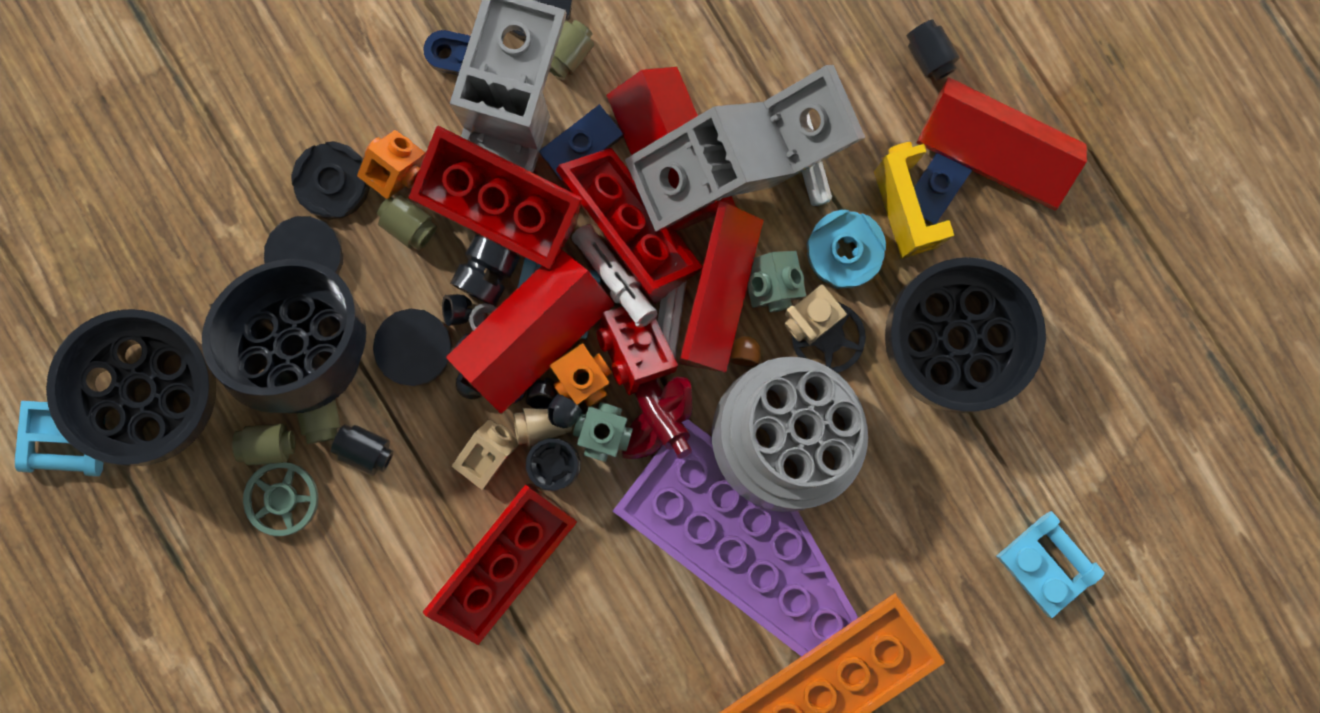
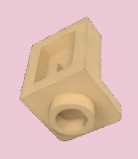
M822 284L795 306L792 305L786 310L785 316L789 320L784 324L798 342L804 338L811 345L845 318L847 313Z
M488 420L473 434L452 464V467L483 490L508 456L518 447L517 440L512 437L511 432L506 427Z

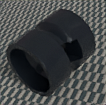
M475 235L465 253L468 262L466 264H459L450 284L476 299L496 307L505 289L502 280L504 278H511L520 261V257L491 240Z
M548 438L538 442L531 448L526 459V470L529 478L536 486L544 490L556 491L570 486L577 479L581 471V459L578 451L572 444L561 439Z

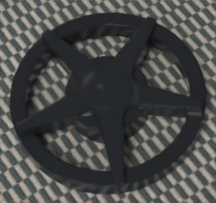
M839 303V305L847 313V316L811 345L806 340L799 343L792 335V344L797 357L806 358L801 348L815 346L820 352L824 353L825 366L831 368L833 353L841 347L856 350L855 354L845 364L831 369L839 373L856 363L865 346V329L859 316L842 303ZM848 317L854 321L859 334L858 344L845 338L842 327Z

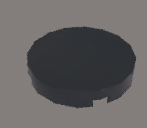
M335 141L325 142V144L317 146L313 145L306 149L296 160L291 174L294 195L299 204L311 214L325 219L344 218L356 212L365 202L370 189L367 183L357 177L363 158L350 146Z
M295 216L281 222L269 234L264 246V263L284 259H303L322 264L339 275L343 265L344 253H342V243L338 234L328 224L311 216Z
M412 308L397 311L385 319L375 333L373 344L375 361L383 374L398 384L414 387L429 384L441 376L449 363L446 356L453 349L450 332L443 322L425 310Z

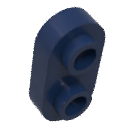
M446 30L436 31L429 35L424 43V56L433 69L458 76L471 36ZM442 49L452 50L448 58H439V53Z

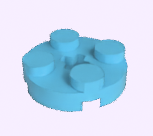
M849 210L834 211L823 217L815 225L807 241V257L813 272L823 282L836 289L855 288L871 280L879 272L884 260V251H886L885 236L877 222L868 215L849 212ZM843 239L847 244L853 241L856 245V248L852 251L854 258L848 259L846 256L840 257L836 251L840 248L839 240Z

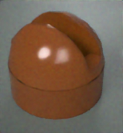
M750 336L739 337L733 343L729 362L744 367H756L759 365L761 357L759 343Z

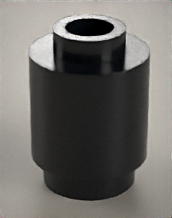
M933 19L922 23L906 35L910 42L908 48L925 78L934 76L936 81L957 69L954 63L960 57L941 25L937 26Z
M346 424L339 429L331 446V453L338 456V461L371 476H374L378 470L384 472L387 469L394 451L389 449L390 440L360 426L354 425L350 427Z

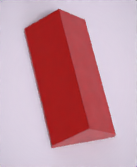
M677 66L640 70L606 95L631 156L698 116ZM671 168L668 180L670 185L676 189L679 185V175L674 168ZM732 196L724 197L672 225L673 229L677 232L716 216L719 201L736 207Z
M947 77L916 142L919 145L924 144L925 148L970 168L972 171L1054 211L1059 208L1087 163L1086 143L950 77Z
M441 126L435 128L409 195V199L548 269L552 268L576 227L583 199Z
M612 148L560 164L556 168L567 189L571 193L583 198L581 203L582 209L631 274L638 280L640 286L654 304L703 268L672 226L665 230L655 231L630 171Z
M719 201L679 364L725 373L764 221L729 203Z
M562 250L551 269L541 266L446 358L502 415L550 368L552 363L560 359L602 318L603 312L609 311L615 304L590 272Z
M531 483L525 484L423 610V614L479 645L575 526L577 521Z

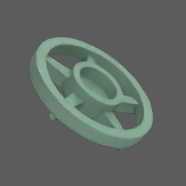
M288 462L267 464L258 469L248 480L243 494L244 510L249 521L261 532L273 536L291 535L303 529L314 517L318 506V490L312 476L302 467ZM273 469H288L282 483L270 485L260 479L265 473ZM295 472L306 481L310 490V496L298 495L295 488L292 487ZM255 484L265 492L263 498L265 506L256 514L253 511L251 501ZM310 501L305 517L294 526L291 511L295 509L297 503ZM269 513L282 515L287 529H272L264 525L259 519Z

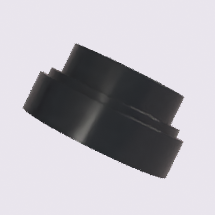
M971 257L942 261L913 278L903 287L894 300L885 328V346L888 360L900 383L921 402L933 408L954 413L983 411L995 408L1013 399L1034 378L1043 359L1046 344V328L1043 313L1038 300L1028 285L1019 276L1000 264ZM967 295H974L980 300L981 311L979 314H973L967 310L965 305ZM928 297H935L942 303L943 311L939 317L933 316L927 311L926 300ZM990 327H995L1001 331L1003 342L1000 347H995L988 341L987 333ZM951 329L960 331L964 336V345L960 350L953 348L948 342V334ZM912 331L920 332L925 337L926 346L922 352L913 350L909 345L908 338ZM974 361L981 363L986 369V377L981 383L975 381L970 374V367ZM935 363L941 364L947 370V380L943 385L935 383L931 378V368Z
M277 260L262 264L245 272L219 294L204 322L202 350L209 369L226 390L243 405L269 413H305L331 403L350 385L356 375L364 352L367 334L366 323L361 308L348 286L333 270L309 260Z
M123 309L110 311L91 318L66 337L50 364L46 383L48 408L56 427L74 448L102 462L123 466H146L163 462L176 456L199 437L213 412L216 400V377L205 361L202 344L189 331L174 321L154 312ZM140 344L142 348L140 359L135 363L128 364L126 361L128 348L132 345ZM179 355L181 358L180 369L174 374L167 375L164 370L165 361L170 356ZM108 371L111 375V383L107 389L98 391L95 385L96 378L100 373ZM142 382H148L151 387L150 396L143 402H137L134 396L135 388ZM187 392L190 397L188 409L184 412L176 413L173 408L174 398L180 393ZM116 409L120 414V422L114 429L108 430L104 425L105 415L110 410ZM150 420H156L160 426L159 434L155 439L147 441L143 435V428Z

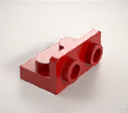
M623 306L603 312L599 329L596 331L597 340L602 351H608L613 362V376L619 385L623 384L628 396L635 394L640 384L676 372L678 364L656 318L648 325L639 328Z

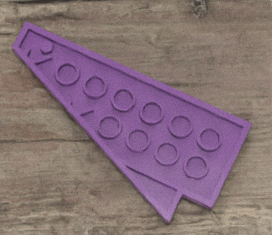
M687 419L682 423L690 433V438L687 442L692 449V453L685 458L679 459L673 449L668 450L663 445L613 512L802 657L856 620L858 616L799 512H779L765 509L751 503L738 494L720 471L713 451L712 437Z

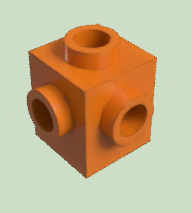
M394 130L382 139L380 137L375 138L369 144L357 177L386 199H389L405 186L408 189L413 187L426 152L412 143L409 138Z
M583 343L550 365L559 381L553 384L558 393L573 400L578 406L585 403L589 408L608 396L605 389L611 384L606 377L612 374V371L600 354L592 357ZM584 372L588 373L589 381L584 385L577 384L578 375Z

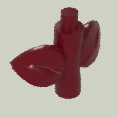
M675 377L667 383L664 389H662L658 379L640 384L635 396L643 413L630 426L633 431L627 450L622 451V458H644L654 454L662 445L668 450L673 449L679 459L689 456L692 453V449L687 442L690 438V433L682 422L691 417L693 410L690 381L686 377Z

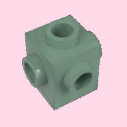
M797 251L771 252L754 258L747 286L752 308L768 306L770 313L778 312L791 307V301L806 297L804 276L800 269Z
M600 402L598 409L589 407L587 414H581L575 424L573 436L579 437L577 445L585 447L584 456L606 462L608 455L617 457L619 450H627L633 429L626 427L628 419L620 416L621 408ZM599 424H606L610 429V434L606 439L601 440L595 436L594 431Z

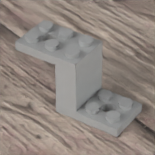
M482 0L450 105L463 126L461 137L533 173L550 120L543 90L567 16L566 10L533 0ZM513 30L523 32L526 35L524 45L518 49L507 48L503 44V40L508 32Z
M826 65L764 102L714 106L628 157L625 161L655 231H661L724 197L772 188L866 137L834 65ZM812 108L817 110L821 117L820 126L816 131L812 130L807 123V115ZM671 168H674L679 175V185L676 189L670 185L668 180Z

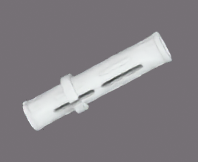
M586 224L577 229L572 235V241L579 247L595 271H597L611 290L610 296L614 302L622 304L637 327H644L652 322L658 313L640 291L638 280L634 276L627 274L591 224Z

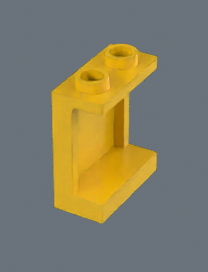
M905 142L888 149L889 154L882 158L874 174L900 257L903 259L939 248L952 238L954 233L950 220L928 227L925 225L908 171L927 152L925 145L921 144L913 147L911 142Z

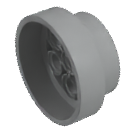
M782 357L757 365L735 380L725 391L717 405L713 418L712 445L720 471L738 494L751 503L765 509L779 512H794L825 504L838 497L852 484L866 456L868 428L864 410L857 395L838 373L814 360L800 357ZM806 382L813 384L817 389L818 397L816 401L806 395ZM768 390L778 394L780 398L779 409L773 408L767 402L766 393ZM834 412L839 413L844 419L845 426L843 431L837 429L833 424L832 416ZM796 420L806 425L808 431L806 439H802L796 434L794 430ZM757 428L764 429L770 437L768 448L758 444L755 437ZM824 450L829 451L834 457L835 464L832 470L828 469L822 461ZM786 458L791 459L797 466V475L794 479L790 478L784 471L783 465Z

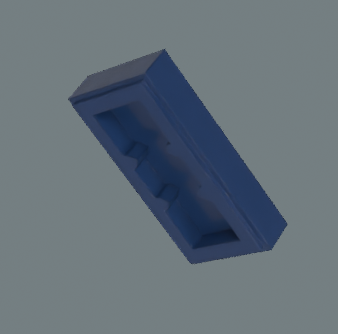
M599 104L539 150V153L561 180L556 171L560 164L609 149L621 140L624 135Z
M939 153L935 154L914 186L924 221L929 226L937 224L972 171V169Z

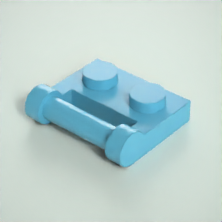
M21 401L15 453L16 471L31 473L34 469L79 471L84 472L86 476L98 477L101 475L103 462L85 454L84 456L36 453L35 441L69 442L56 427L47 402Z
M1052 511L1039 518L996 556L1047 617L1053 618L1087 587L1095 584L1105 574L1097 563L1089 561L1058 525L1060 520ZM1046 534L1079 572L1072 580L1037 541Z

